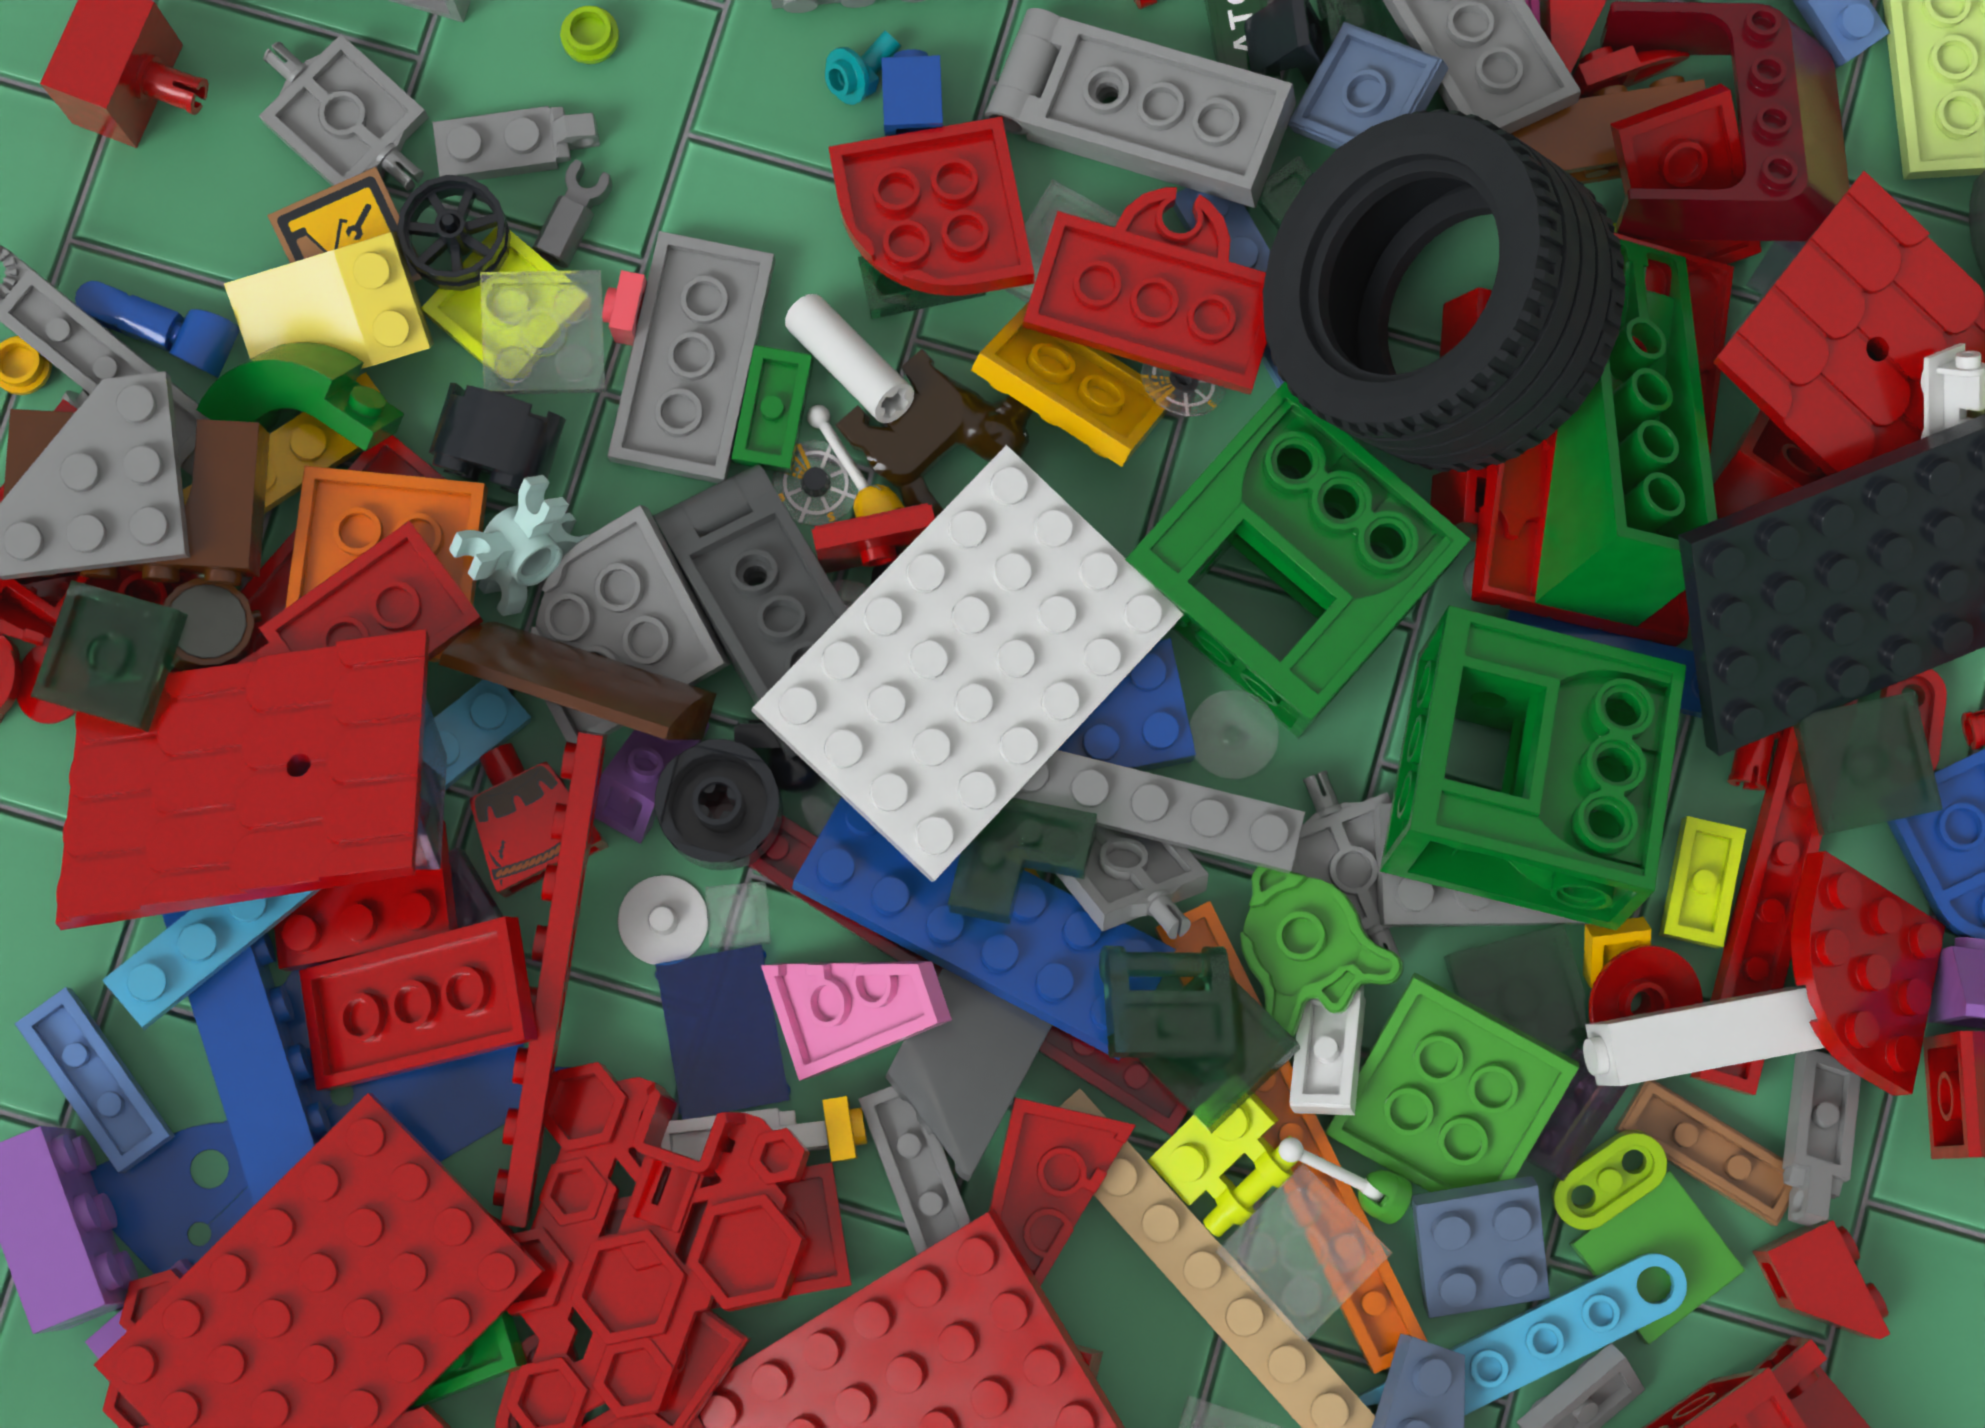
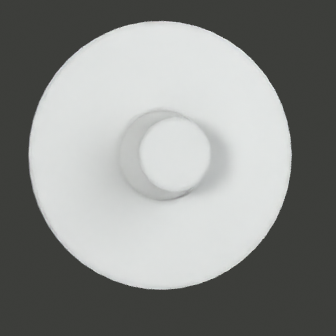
M666 875L650 877L635 885L623 899L618 914L619 933L627 949L641 961L657 966L677 964L692 956L703 943L709 923L707 906L695 887L683 879Z

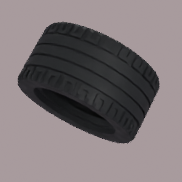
M1437 109L1431 112L1424 110L1411 114L1406 113L1371 126L1339 147L1307 179L1284 215L1270 250L1263 287L1264 330L1268 347L1271 349L1273 363L1277 366L1281 379L1287 383L1291 394L1297 397L1299 403L1304 407L1312 410V413L1317 417L1408 463L1417 464L1429 470L1436 469L1440 472H1448L1452 469L1458 472H1467L1470 469L1477 471L1491 464H1502L1509 459L1520 456L1528 449L1539 445L1550 437L1580 408L1603 374L1619 335L1626 286L1623 273L1624 257L1621 254L1619 238L1614 235L1615 227L1613 222L1607 217V211L1603 205L1596 201L1595 195L1583 183L1514 135L1477 115H1465L1456 110L1448 112L1444 109ZM1493 214L1499 237L1498 271L1489 300L1477 322L1453 349L1438 360L1420 369L1396 374L1389 352L1388 323L1396 290L1408 267L1423 248L1446 229L1469 218Z

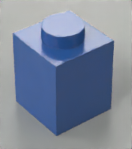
M908 49L896 52L893 57H882L885 137L943 127L940 55L928 56V53L925 51Z

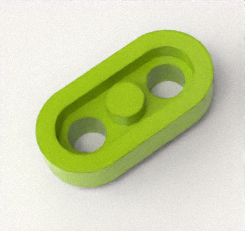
M1640 1130L1619 1132L1558 1175L1551 1191L1554 1209L1560 1218L1573 1228L1590 1230L1600 1227L1654 1190L1662 1182L1667 1171L1666 1154L1662 1146L1646 1132ZM1630 1150H1638L1643 1155L1641 1166L1635 1170H1626L1622 1166V1158ZM1580 1185L1590 1186L1593 1191L1591 1200L1584 1205L1574 1204L1571 1200L1573 1190Z

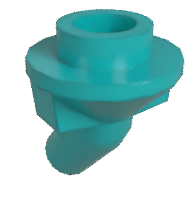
M884 30L861 57L849 47L834 49L826 59L825 80L828 88L845 104L855 105L863 101L867 96L876 92L880 79L876 74L882 69L881 58L892 57L901 48V45Z

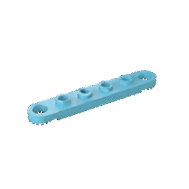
M1646 1253L1636 1256L1450 1348L1449 1350L1465 1355L1464 1416L1674 1312L1682 1304L1687 1291V1281L1682 1268L1673 1259L1659 1253ZM1657 1266L1664 1269L1670 1276L1671 1291L1665 1299L1663 1298L1659 1302H1647L1638 1293L1637 1279L1645 1269ZM1385 1382L1360 1393L1358 1398L1367 1407L1379 1404Z

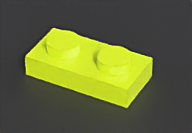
M1690 816L1682 818L1659 936L1715 949L1724 947L1746 829Z

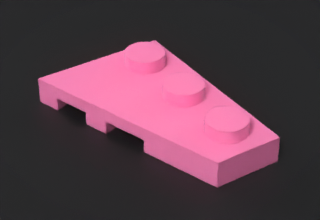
M932 961L815 962L761 965L799 1081L814 1078L952 1020Z

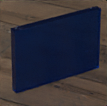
M762 944L655 964V978L659 982L680 1102L678 1111L682 1115L683 1120L790 1100L791 1088L786 1081L772 998L761 965H766L765 960L767 957Z

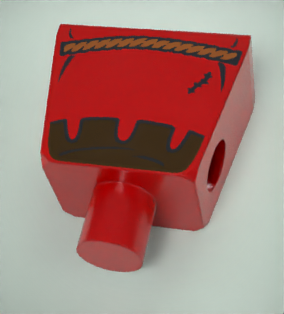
M512 743L498 746L479 758L493 787L470 799L471 809L493 885L497 893L505 898L543 880L547 864H558L561 841L551 839L552 822L556 804H567L569 789L547 761L525 770ZM595 825L593 826L589 856L609 847Z

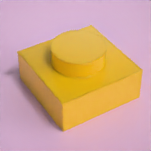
M1644 917L1629 918L1617 930L1585 924L1583 976L1590 988L1593 987L1603 967L1617 954L1632 947L1651 945L1652 929Z
M847 1096L822 1100L831 1162L858 1159L856 1146L867 1144L862 1108L850 1109V1102Z

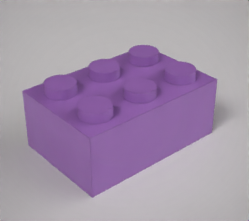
M38 1126L0 1142V1245L33 1334L68 1330L123 1307L129 1282L139 1279L132 1258L127 1251H119L112 1229L117 1227L118 1222L113 1205L105 1193L98 1194L90 1173V1171L96 1169L93 1150L83 1135L77 1137L75 1129Z

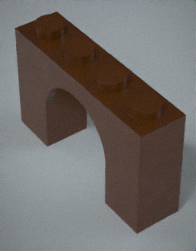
M10 409L3 499L73 416V412ZM197 419L193 480L190 495L185 504L190 558L80 571V576L113 580L118 579V570L142 571V579L146 581L177 583L180 582V573L204 574V583L233 586L241 585L242 576L260 577L270 438L267 430L258 422ZM56 574L41 575V576H56Z

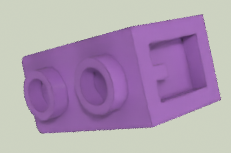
M709 723L707 724V728H706L704 737H705V735L707 734V731H708V729H709ZM634 729L601 775L595 818L641 844L651 830L657 815L655 811V791L663 769L675 756L700 743L702 740H665Z

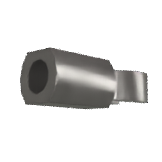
M577 159L569 165L566 171L565 182L568 190L565 196H558L532 247L543 259L563 268H568L594 216L591 211L592 207L606 200L612 189L610 174L605 172L601 174L598 183L592 188L581 187L579 181L584 174L585 168L583 163Z

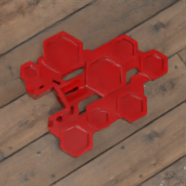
M599 1062L554 1071L548 1088L550 1093L547 1110L544 1113L543 1125L561 1146L555 1164H551L539 1196L541 1202L531 1229L511 1234L546 1270L507 1309L510 1315L522 1316L540 1339L532 1363L521 1365L506 1408L522 1428H580L585 1414L605 1403L618 1419L623 1420L664 1412L679 1373L678 1365L697 1312L710 1310L713 1299L717 1301L723 1310L729 1312L787 1300L808 1243L784 1213L789 1198L779 1187L780 1185L801 1180L810 1152L793 1131L788 1128L773 1131L764 1119L747 1113H718L701 1159L697 1161L661 1148L667 1126L677 1106L676 1101L661 1085L641 1077L617 1081L607 1067ZM618 1160L636 1182L618 1233L603 1236L620 1191L611 1180ZM707 1202L686 1263H684L679 1257L678 1252L696 1204ZM574 1310L577 1311L593 1332L583 1359L576 1362L570 1355L579 1331L571 1321Z

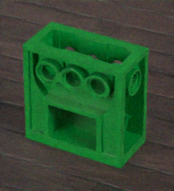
M1284 382L1125 560L1184 614L1171 629L1299 739L1453 564L1471 539L1345 431L1317 417L1312 413V410L1299 403L1298 398L1291 394L1287 383ZM1279 470H1291L1300 479H1289ZM1330 507L1339 510L1345 519L1334 518L1328 514L1325 508ZM1231 546L1237 549L1318 619L1281 662L1195 588ZM1371 546H1379L1386 550L1390 555V559L1381 558L1376 555Z
M1449 605L1418 653L1380 872L1617 930L1655 891L1686 665ZM1454 718L1511 732L1501 792L1444 778Z

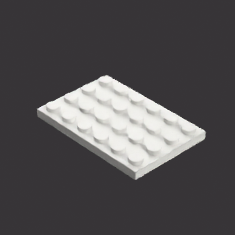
M1006 445L757 702L751 711L921 873L933 882L1184 614L1134 569L1121 553Z

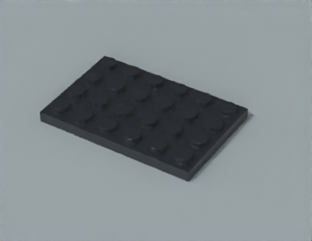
M1985 414L1678 535L1706 747L1718 756H1721L1985 647Z

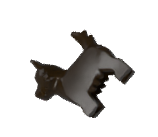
M921 349L901 366L913 386L914 399L911 406L900 418L887 423L888 427L869 425V416L857 405L836 424V427L854 449L865 453L875 473L899 489L905 507L928 503V505L932 504L934 518H936L944 509L930 492L923 477L958 445L965 446L980 458L989 462L1007 445L1022 459L1029 444V433L1026 425L1033 410L1010 395L994 403L984 400L977 392L936 369L933 359L925 350Z

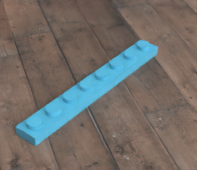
M483 679L424 725L419 811L480 763L479 758L482 755L503 745L530 723L531 716L505 686ZM320 890L190 910L102 979V981L140 1027L146 1030Z

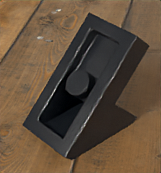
M1274 0L1249 17L1245 22L1244 29L1251 72L1265 75L1298 67L1307 84H1310L1327 52L1323 25L1309 0Z

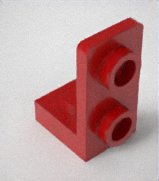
M1791 1336L1752 1369L1757 1370L1770 1367L1807 1428H1871L1820 1367L1828 1358L1812 1339Z

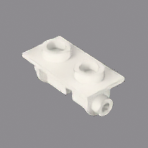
M1959 343L1924 357V370L1921 375V389L1924 393V429L1921 439L1973 419L1967 417V410L1981 411L1985 409V363L1981 362L1980 352L1965 351V344Z

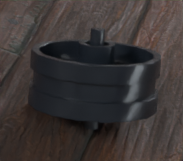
M444 175L425 181L409 194L400 210L397 232L404 254L423 280L440 289L464 291L481 286L500 271L509 255L511 233L499 201L485 185L467 176ZM454 195L462 196L457 211L453 209L445 210L440 199ZM475 198L487 204L493 211V214L466 222ZM432 205L438 214L435 224L417 222L421 213ZM498 226L497 239L491 249L472 236V234ZM412 235L438 238L419 257L416 256L412 245ZM446 250L451 254L452 271L435 270L429 267ZM471 250L483 257L474 266L463 269L462 256L467 255Z

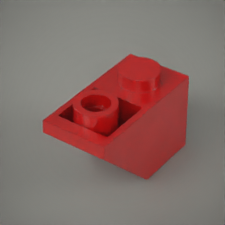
M1822 1220L1814 1224L1813 1227L1803 1226L1752 1251L1781 1308L1865 1338L1880 1340L1890 1335L1883 1318L1889 1315L1886 1303L1874 1284L1871 1282L1865 1284L1855 1264V1261L1860 1259L1859 1250L1844 1226L1837 1228L1834 1220Z

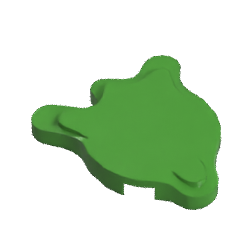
M1259 866L1255 869L1251 878L1253 894L1248 905L1250 910L1246 916L1244 929L1240 933L1242 952L1249 969L1260 981L1264 990L1265 1009L1262 1028L1268 1038L1276 1042L1291 1040L1298 1031L1306 1004L1312 999H1319L1329 1012L1342 1014L1349 1008L1356 992L1362 985H1390L1400 979L1404 970L1402 959L1395 952L1375 944L1368 937L1363 928L1360 914L1353 903L1334 884L1292 871L1287 874Z

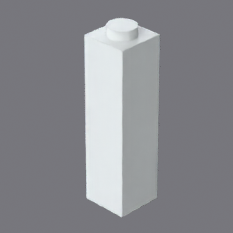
M1796 986L1585 1024L1588 1039H1585L1583 1044V1055L1588 1071L1591 1075L1595 1076L1596 1085L1624 1086L1825 1047L1809 1023L1811 1020L1817 1019L1808 1000L1806 986Z

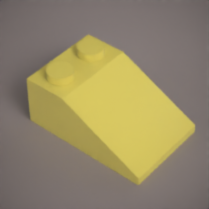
M396 231L224 283L250 359L279 345L310 342L327 345L349 353L364 362L361 368L364 369L429 349L434 345Z

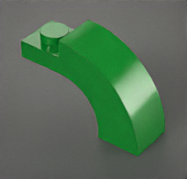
M295 342L270 348L227 371L208 388L196 409L210 420L258 422L266 430L277 424L283 408L296 409L315 417L364 451L371 449L395 434L404 416L403 412L386 402L381 393L356 382L364 363L363 361L337 348L310 342Z

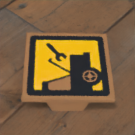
M377 167L267 215L290 263L393 231L397 232L399 221L397 209ZM413 245V250L416 256L419 257ZM404 254L413 282L422 279Z

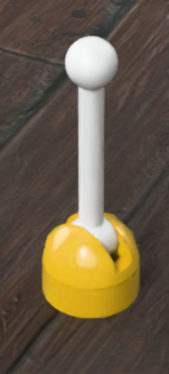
M823 405L812 406L807 412L808 423L812 427L820 429L859 490L853 505L855 517L905 508L897 494L888 486L868 484L829 423V410Z

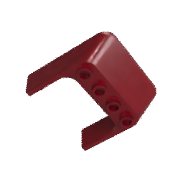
M1613 2L1610 6L1600 39L1601 48L1611 46L1615 52L1633 45L1636 52L1663 49L1685 51L1689 55L1732 56L1744 170L1742 180L1727 189H1629L1616 223V233L1636 239L1806 242L1850 188L1835 64L1831 54L1785 14L1770 5L1759 3Z

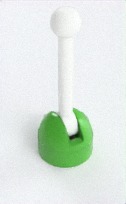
M1285 1138L1279 1145V1155L1284 1161L1296 1162L1299 1160L1358 1189V1198L1362 1209L1371 1217L1386 1224H1393L1400 1220L1410 1205L1412 1199V1185L1410 1181L1392 1171L1380 1169L1369 1173L1364 1179L1303 1149L1302 1143L1296 1138Z

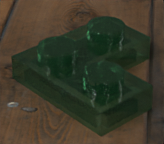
M1012 798L961 852L948 901L950 913L1010 924L1024 868L1085 879L1098 825L1097 814Z

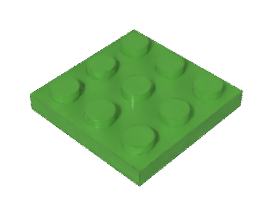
M1414 972L1359 1069L1355 1115H1333L1326 1127L1325 1134L1429 1192L1514 1179L1578 1071L1579 1062Z

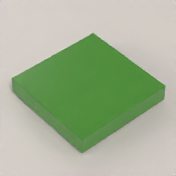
M1670 1170L1666 1171L1664 1179L1654 1190L1600 1227L1586 1230L1569 1243L1594 1277L1646 1253H1659L1679 1264L1687 1281L1686 1296L1682 1304L1674 1312L1635 1331L1643 1343L1648 1345L1745 1271ZM1649 1267L1642 1271L1637 1279L1638 1293L1647 1302H1659L1663 1298L1665 1299L1671 1291L1670 1276L1661 1267Z

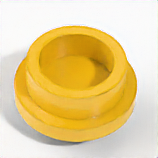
M19 336L10 337L1 342L0 387L15 395H28L42 388L50 377L52 363Z

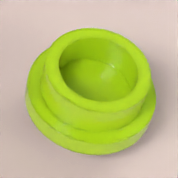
M583 6L573 10L564 19L560 37L566 53L572 59L583 64H596L608 59L614 53L619 43V30L615 19L609 12L597 6Z

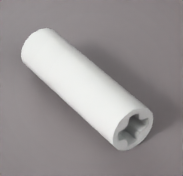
M808 294L801 297L791 306L785 318V326L788 331L877 421L890 423L900 418L908 410L914 399L912 386L821 296Z

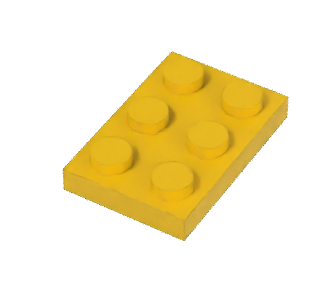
M1027 302L979 353L971 371L988 381L997 391L1010 395L1038 413L1047 423L1058 426L1079 439L1097 455L1108 458L1123 467L1169 410L1172 403L1166 399L1160 404L1155 402L1167 390L1150 396V393L1162 387L1153 386V381L1143 379L1142 374L1109 353L1023 328V320L1029 304ZM1144 384H1150L1151 387L1145 388ZM1170 394V395L1168 396V398L1171 399V400H1173V401H1174V399H1175V397H1176V396L1173 395V394Z

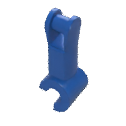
M99 281L84 283L79 287L75 296L76 304L105 328L123 333L126 336L165 350L182 361L219 378L240 331L236 324L220 315L204 310L191 309L184 318L177 311L135 295L129 296L126 292Z

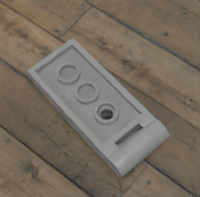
M1030 8L1026 11L984 116L986 119L1002 116L1006 132L1017 135L1026 134L1028 141L1256 208L1295 108L1296 99L1293 84L1290 82L1060 17L1044 9ZM1108 97H1117L1112 103H1102Z

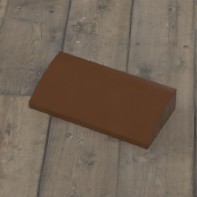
M499 622L482 623L461 634L442 652L438 664L665 740H703L717 693Z

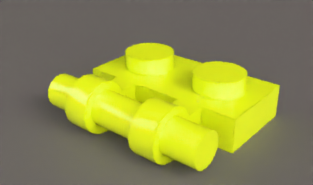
M1238 1075L1225 1083L1147 1160L1188 1206L1195 1203L1206 1191L1215 1199L1217 1206L1203 1219V1223L1216 1237H1221L1234 1223L1242 1225L1255 1212L1253 1205L1272 1186L1280 1188L1293 1176L1291 1168L1298 1161H1284L1279 1155V1146L1274 1149L1264 1139L1263 1136L1279 1119ZM1246 1154L1254 1162L1256 1168L1236 1187L1225 1173Z

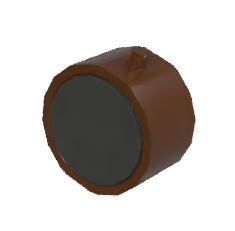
M196 578L177 586L165 599L160 613L158 634L151 635L150 641L152 647L162 646L166 660L179 671L237 664L247 655L252 640L254 623L262 621L259 610H250L245 595L233 585L204 583V578Z

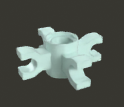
M544 475L524 478L518 493V506L509 507L497 514L489 522L484 532L476 530L456 532L449 551L455 558L462 556L474 557L468 574L474 581L480 580L478 587L484 594L501 591V601L496 609L502 616L522 613L527 601V586L536 585L548 578L559 566L562 557L577 543L589 536V534L580 537L570 535L576 519L571 513H565L569 504L563 497L544 500L545 491L550 483Z

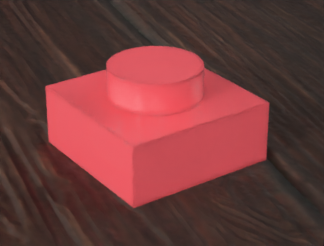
M621 270L617 288L609 287L607 289L603 304L602 321L609 323V329L615 343L633 346L647 285L644 274Z

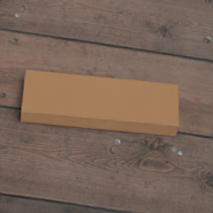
M1651 1080L1640 1083L1614 1130L1617 1132L1625 1130L1646 1132L1662 1146L1668 1163L1769 1225L1778 1226L1789 1206V1193L1793 1187L1783 1183V1173L1785 1171L1782 1169L1783 1158L1657 1081Z

